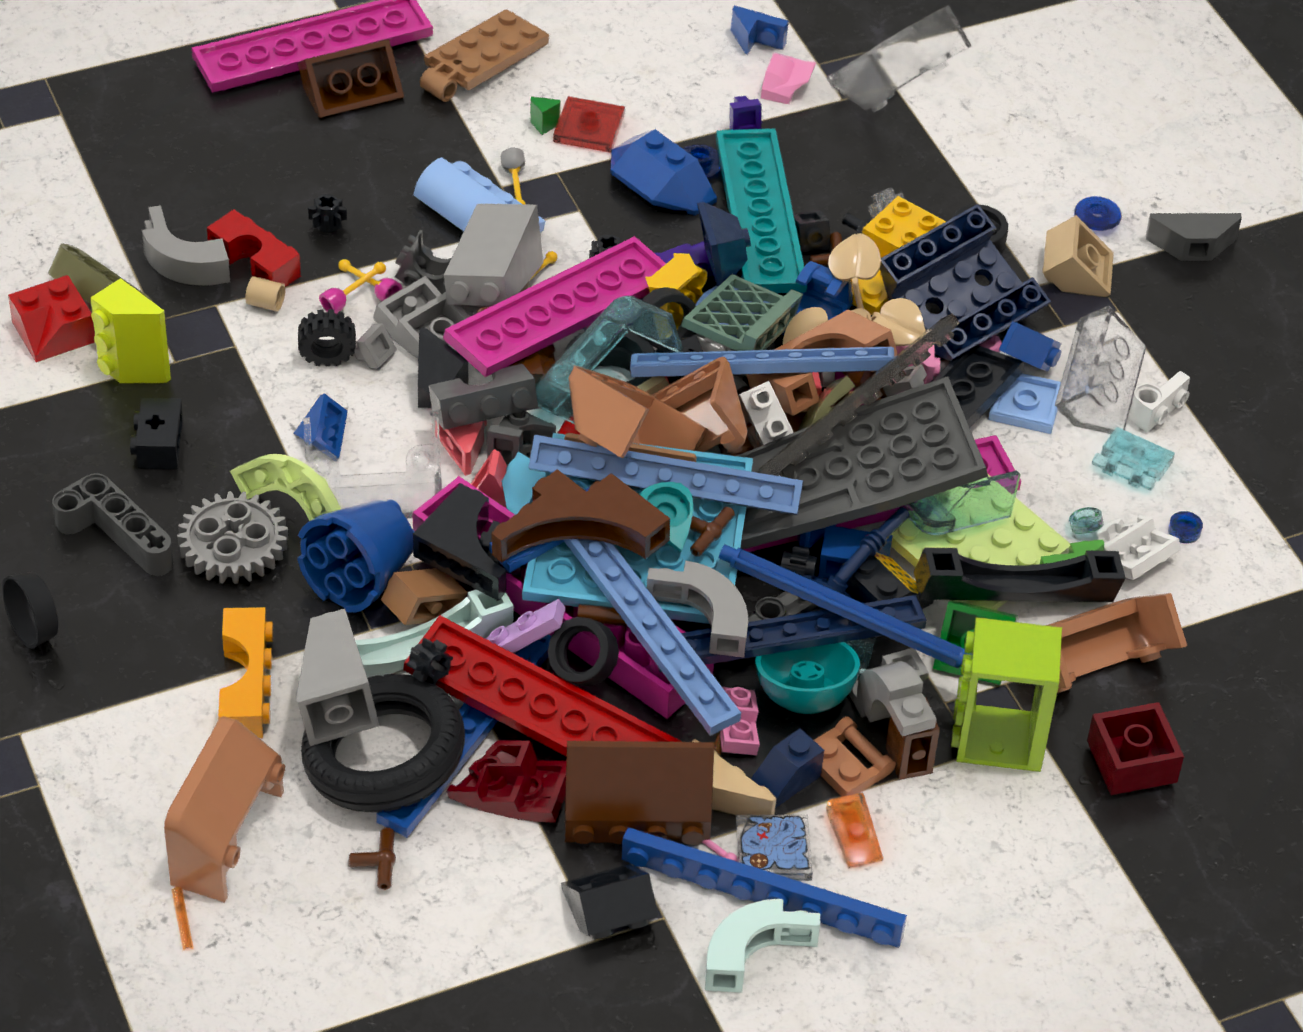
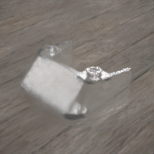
M948 5L894 34L826 78L833 89L862 109L867 110L871 108L875 112L888 104L887 99L893 97L896 90L929 70L933 74L948 66L946 60L970 48L972 45Z
M429 411L431 444L417 445L408 451L405 459L406 472L340 475L338 459L332 452L312 450L310 417L303 418L306 464L326 479L341 509L374 500L387 501L392 499L400 505L401 512L406 518H413L412 512L442 490L439 419L437 412Z

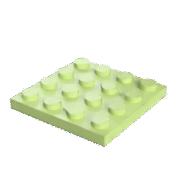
M989 474L988 477L930 496L911 510L909 518L891 534L893 535L891 547L914 567H916L924 548H957L958 554L964 557L999 565L1040 564L1041 556L1068 554L1070 543ZM956 600L997 610L1007 602Z

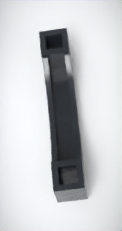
M924 548L914 570L920 600L1114 602L1126 579L1119 551L1087 550L1084 555L1053 563L999 565L964 557L958 554L957 548Z

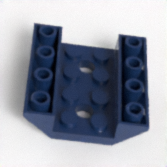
M979 204L881 258L880 271L888 300L903 298L914 302L922 314L928 336V341L920 344H934V354L949 361H953L1008 329L1012 321L1018 323L1051 303V300L1033 277L1023 283L1020 281L991 242L990 238L996 227ZM974 276H985L989 281V285H979ZM925 304H936L939 306L941 313H930L926 309Z

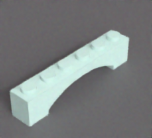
M472 590L468 592L467 598L441 614V616L486 638L496 628L500 626L507 627L513 623V604L506 593L497 601L478 590ZM438 617L396 634L373 639L355 640L366 676H384V674H391L402 670L404 662L410 655L411 648L421 641Z

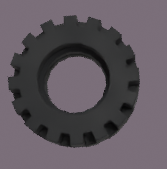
M321 309L317 310V314L311 312L308 314V318H302L301 324L298 326V350H300L301 357H305V361L308 363L314 361V365L319 367L321 364H325L326 367L331 366L333 363L338 366L341 365L342 360L345 362L350 360V356H353L355 353V324L352 323V319L349 316L344 318L343 312L339 311L336 314L332 309H328V312H324ZM321 337H333L334 339H331V340H323V339H319V338H321Z

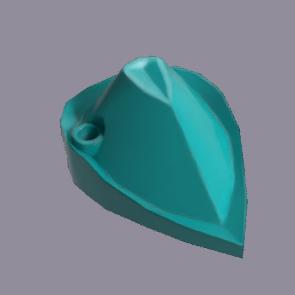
M661 482L651 485L640 492L639 495L670 518V541L667 543L681 553L692 521V494L681 483Z

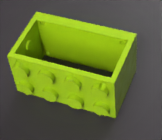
M976 617L974 632L967 631L965 652L970 653V655L963 654L961 675L963 677L959 676L957 698L959 699H955L953 712L955 725H959L953 726L951 747H957L956 762L1041 772L1059 686L1062 627ZM978 678L1036 685L1031 711L976 705Z

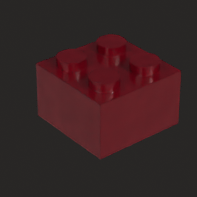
M1159 702L1092 715L1087 742L1110 795L1178 782L1184 755Z

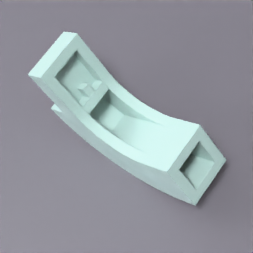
M783 899L754 902L731 913L720 923L710 940L707 953L705 991L742 992L745 963L754 952L770 945L817 947L820 931V913H808L801 910L794 912L783 911Z

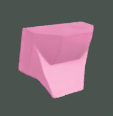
M773 53L765 73L761 98L790 104L794 91L809 82L816 62L802 61L790 56Z

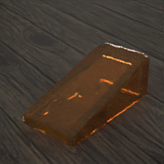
M864 793L830 799L827 803L826 811L848 868L883 861L884 858Z

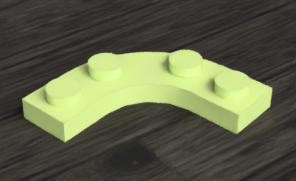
M268 454L237 466L230 471L240 492H246V499L267 491L278 490L287 493L300 504L309 521L321 514L341 509L326 479L296 458L282 454Z

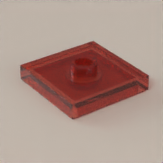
M567 96L553 134V142L612 152L625 116V106Z

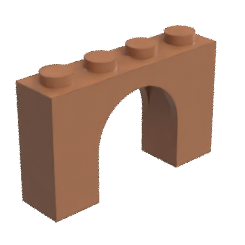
M849 309L774 349L894 347L895 360L899 358L890 329ZM810 372L746 374L750 389L769 381L783 411L792 416L820 401L813 375Z

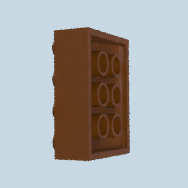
M567 741L565 842H577L579 844L590 842L622 844L628 827L676 843L696 845L702 843L703 840H710L714 742Z

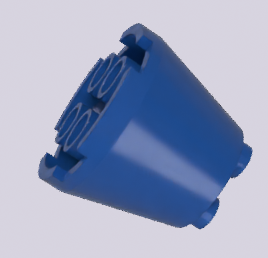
M392 499L387 501L374 500L321 514L306 523L299 531L301 555L297 557L298 563L307 583L323 601L329 598L336 604L344 607L346 612H359L379 599L387 588L388 581L393 573L399 572L413 553V533L415 531L401 512L400 505Z

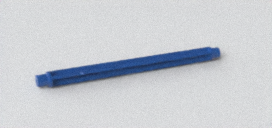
M724 544L718 558L730 563V566L957 669L961 667L963 654H968L964 648L739 547L735 549Z

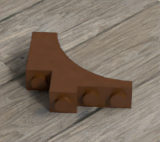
M557 469L547 477L539 479L535 486L532 487V503L524 505L516 515L508 521L497 525L491 533L492 555L501 563L530 547L566 539H587L607 542L626 548L646 559L670 541V518L612 473L601 481H596L590 486L588 491H585Z

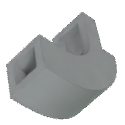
M161 205L148 207L150 220L144 221L145 230H142L144 254L149 264L158 273L176 282L189 285L204 286L230 282L229 259L222 238L204 242L181 240L172 235L168 230Z
M686 560L684 572L674 571L669 568H649L647 589L655 600L690 605L701 611L708 619L711 626L709 653L744 657L748 630V612L742 595L727 577L706 565Z
M898 661L863 671L858 681L856 698L869 722L891 716L901 736L935 728L936 717L922 693L923 682L909 664Z

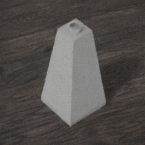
M345 609L328 612L310 619L296 695L310 746L380 726L369 682Z

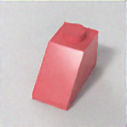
M434 417V434L464 475L471 474L484 443V427L487 426V420L443 430Z

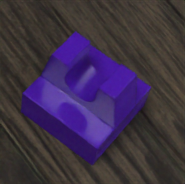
M745 95L734 97V102L730 103V130L761 129L762 104L759 99L749 100Z

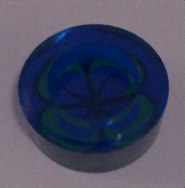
M1180 511L1171 516L1168 532L1169 535L1179 538L1180 543H1193L1201 536L1203 522L1199 516L1192 512Z

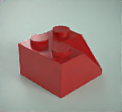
M68 275L8 294L12 323L35 362L95 343L91 311Z

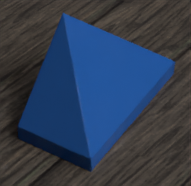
M324 393L319 396L293 434L335 461L340 457L348 410Z

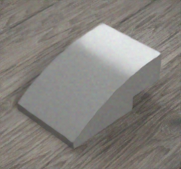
M424 276L378 303L373 319L378 324L383 323L389 336L406 351L418 358L419 329L422 327L427 328L448 344L443 339L444 330L470 316L460 305H447L446 292L441 294L430 280Z

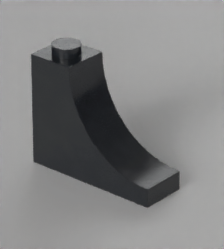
M460 483L413 533V556L497 601L506 593V569L495 563L485 553L478 539L483 527L489 521V497L483 495L478 490H473Z

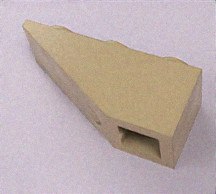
M714 750L712 809L747 818L750 816H762L765 819L766 817L771 818L774 816L776 797L766 787L759 786L748 778L739 767L732 766L722 759Z

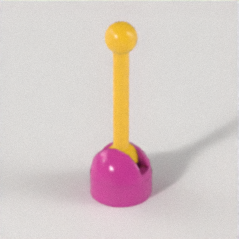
M342 259L338 264L339 269L343 272L349 271L359 278L365 275V273L351 266L347 259ZM373 278L366 281L375 286V295L381 302L402 290V285L391 278H382L379 282Z
M383 262L375 263L371 271L344 290L330 288L319 295L322 307L326 312H328V309L334 310L336 314L342 311L346 305V295L376 274H383L386 271L385 264Z

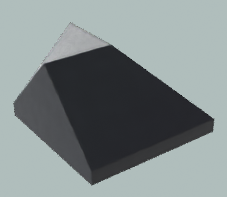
M422 327L419 329L418 408H432L429 385L461 378L465 384H468V361L427 328Z

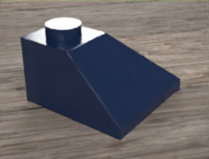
M700 202L697 205L704 247L718 287L731 274L736 275L747 262L746 247L751 246V241L747 228L741 229L737 216L705 202Z

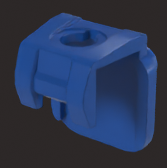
M813 261L805 265L796 279V283L804 286L807 285V292H799L803 296L797 313L807 308L820 307L826 311L829 320L850 309L853 297L851 280H838L833 276L829 268Z

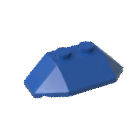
M656 129L633 136L612 149L611 174L652 205L671 210L687 211V214L697 215L699 213L697 203L705 202L713 205L717 202V196L698 159Z

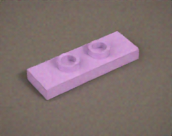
M557 599L534 612H525L516 622L507 627L500 626L496 628L485 639L515 653L561 628L566 607Z

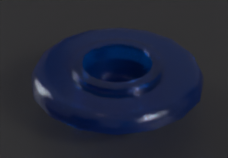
M691 145L683 148L696 159H704L698 161L706 177L714 176L720 171L721 166L716 149L706 145Z
M1101 196L1083 198L1074 208V216L1077 215L1092 230L1105 231L1113 229L1119 225L1122 219L1119 206L1112 200Z

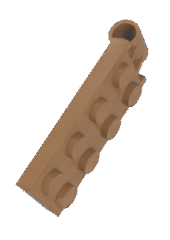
M505 9L424 55L425 65L430 68L422 74L420 87L444 102L449 101L455 95L457 85L469 91L549 43V34L519 17L514 12Z

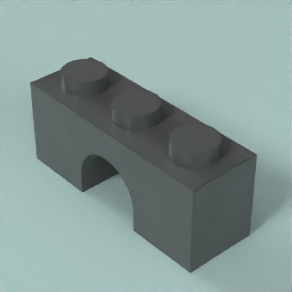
M519 364L494 372L492 374L493 380L482 385H468L461 378L429 385L433 416L443 430L536 409L538 408L535 378L523 364Z

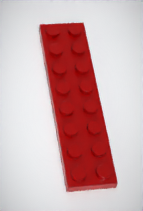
M441 615L438 616L423 636V638L433 643L439 640L446 644L447 649L445 653L453 657V660L450 661L449 674L438 679L437 686L452 697L566 757L567 741L682 742ZM408 657L404 662L403 671L413 675L415 670L407 666V662H409Z

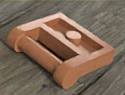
M844 717L833 729L814 739L824 749L821 776L845 801L887 777L896 766V762L888 755L883 756L856 729L857 724L850 717ZM847 739L874 766L867 769L841 742Z

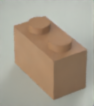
M436 568L393 573L381 601L404 625L426 623L447 612L463 601L468 592L452 576Z

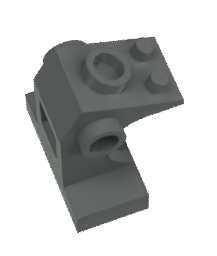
M419 230L416 237L412 235L408 237L407 242L411 246H403L395 263L400 267L395 278L400 280L405 286H409L426 276L439 292L443 294L446 292L444 273L451 258L442 259L433 256L432 250L424 246L423 230Z
M527 411L503 417L499 426L491 424L487 431V458L495 449L501 453L508 466L518 452L528 456L532 450L534 435L552 438L553 433H556V426L551 422L549 423L529 414Z

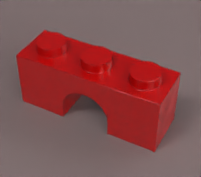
M233 209L207 227L208 241L223 239L229 265L241 258L250 257L252 277L282 283L285 287L301 277L300 254L293 247L287 246L271 232L265 231L249 217L243 216Z

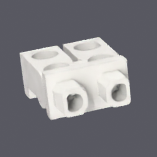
M769 381L738 395L746 425L752 424L747 428V437L751 446H754V449L794 433Z

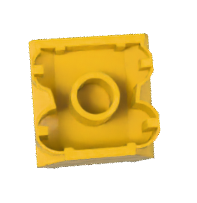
M673 253L674 258L651 277L645 276L650 292L663 287L674 288L693 300L695 304L702 296L703 292L701 289L707 281V271L696 266L690 254ZM676 302L666 303L656 312L662 337L674 333L682 322L683 309Z

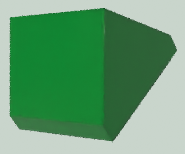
M531 96L530 122L541 135L560 125L561 100Z

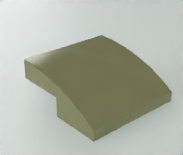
M848 376L833 381L818 396L820 401L809 407L798 431L836 416V413L830 406L855 387Z

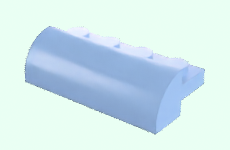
M443 157L432 162L424 170L417 181L413 194L462 231L465 230L477 204H521L510 193L504 192L493 184L490 179L483 177L473 170L469 164L462 161L451 164ZM538 216L540 232H542L546 220Z

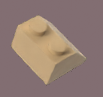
M1075 215L1047 231L1043 274L1049 282L1054 283L1062 292L1107 297L1111 295L1114 252Z

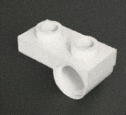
M1179 371L1161 388L1149 383L1138 385L1135 388L1130 409L1131 420L1146 432L1150 431L1155 425L1164 423L1171 411L1176 407L1181 408L1186 403L1189 397V391L1187 390L1190 377Z

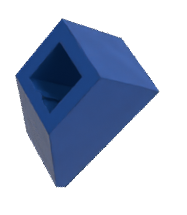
M826 527L818 577L829 579L831 575L835 576L841 569V564L848 561L860 547V541L870 532L845 527ZM893 535L887 538V544L877 553L890 557Z

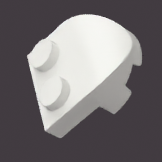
M1138 516V522L1125 524L1121 518L1105 524L1097 533L1098 540L1103 539L1104 541L1103 551H1119L1124 574L1128 579L1135 580L1140 578L1145 572L1166 561L1170 556L1181 550L1179 538L1156 530L1152 517Z

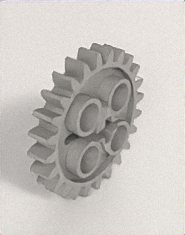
M229 491L226 499H222L220 495L215 494L214 502L203 498L202 508L192 505V515H183L184 523L178 525L179 534H177L180 556L185 558L187 567L194 566L196 575L206 571L207 580L218 575L220 583H224L227 577H232L234 584H237L239 576H244L248 581H252L251 573L256 572L258 575L264 576V567L275 569V560H282L283 551L287 550L288 527H286L285 517H280L278 507L271 509L270 500L260 504L259 495L257 494L250 500L246 499V492H242L239 498H234L233 493Z

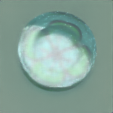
M1095 507L1078 509L1069 517L1071 530L1075 534H1090L1098 531L1104 525L1102 512Z

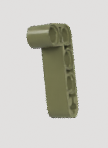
M65 243L60 244L48 271L49 275L54 279L68 275L81 297L90 304L92 296L121 278L84 251ZM124 280L126 283H128L130 286H132L134 289H136L138 292H140L142 295H144L152 301V299L149 296H147L142 291H140L139 289L131 285L129 282Z

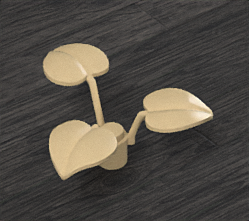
M859 233L853 234L839 243L832 250L828 264L830 272L836 279L841 281L852 279L857 308L852 311L890 329L895 346H910L928 341L922 314L918 306L911 300L903 298L889 300L882 306L881 312H874L872 317L864 309L858 279H873L880 270L881 255L875 242L867 235ZM811 307L797 313L786 328L783 344L828 321L826 311L820 307Z

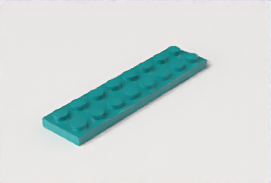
M776 129L716 130V145L729 213L738 217L741 229L747 228L751 241V246L746 247L748 260L740 269L741 278L775 293H788L791 289L797 292H807V285L804 286L796 283L798 275L804 268Z

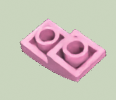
M722 687L741 711V721L720 731L722 752L757 755L760 744L756 720L759 711L755 690H748L742 687Z

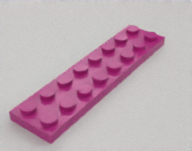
M378 0L193 47L192 57L213 93L298 71L297 63L307 58L387 39L390 40L392 47L433 36V26L417 0Z
M634 236L446 328L443 339L484 377H487L644 298L650 293L645 276L651 277L666 263Z

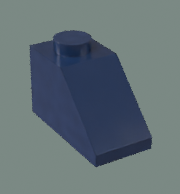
M798 729L772 748L751 780L759 786L766 787L776 797L775 808H777L821 777L824 749L803 730Z

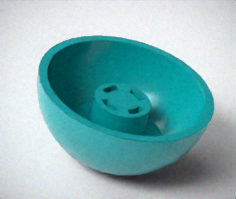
M845 642L756 656L755 660L757 676L765 693L780 707L799 714L821 713L840 704L852 691L860 669V659L857 653Z

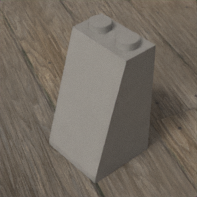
M476 205L444 273L447 305L493 306L518 294L544 263L537 205Z

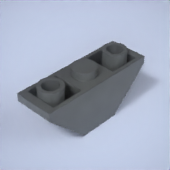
M1150 213L1146 240L1181 261H1212L1237 240L1242 216L1241 213Z

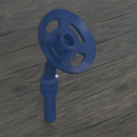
M900 507L878 529H872L860 541V547L835 576L831 575L828 580L810 575H803V577L852 598L846 592L848 587L846 582L869 556H875L887 544V538L909 518V512L905 508Z

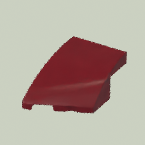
M497 740L482 758L476 760L468 768L469 775L457 786L451 784L446 791L450 799L484 812L519 820L555 823L565 798L566 761H538L531 741Z

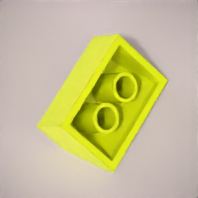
M121 278L92 296L91 317L94 323V341L97 348V365L105 375L112 376L119 383H167L170 381L171 374L164 310Z

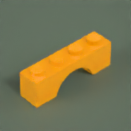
M265 607L223 608L222 638L224 657L237 661L247 671L240 680L220 689L218 719L226 716L238 720L257 737L263 738L264 724H270V703H264L265 696H271V675H265L266 669H272V648H266V643L273 642V621L266 622Z

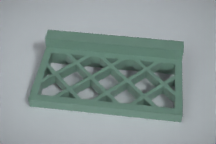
M731 274L683 318L681 327L735 351L766 350L786 330L789 322L797 314L803 294L791 289L785 296H781ZM751 312H760V314H752Z

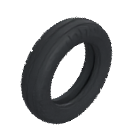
M376 675L367 677L377 717L391 714L409 715L423 720L431 727L429 740L414 757L389 769L360 771L342 765L335 758L337 747L345 736L310 746L306 730H304L301 745V756L306 775L322 796L340 807L353 811L372 813L382 812V810L385 812L397 810L401 806L407 807L419 802L421 798L424 799L434 793L437 788H440L457 768L465 743V729L461 713L452 698L442 688L428 680L422 683L412 677V675Z

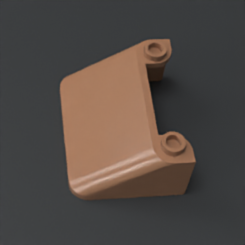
M719 357L652 394L655 398L708 428L697 451L705 452L721 443L725 449L733 452L745 443L748 431L730 363L725 357Z

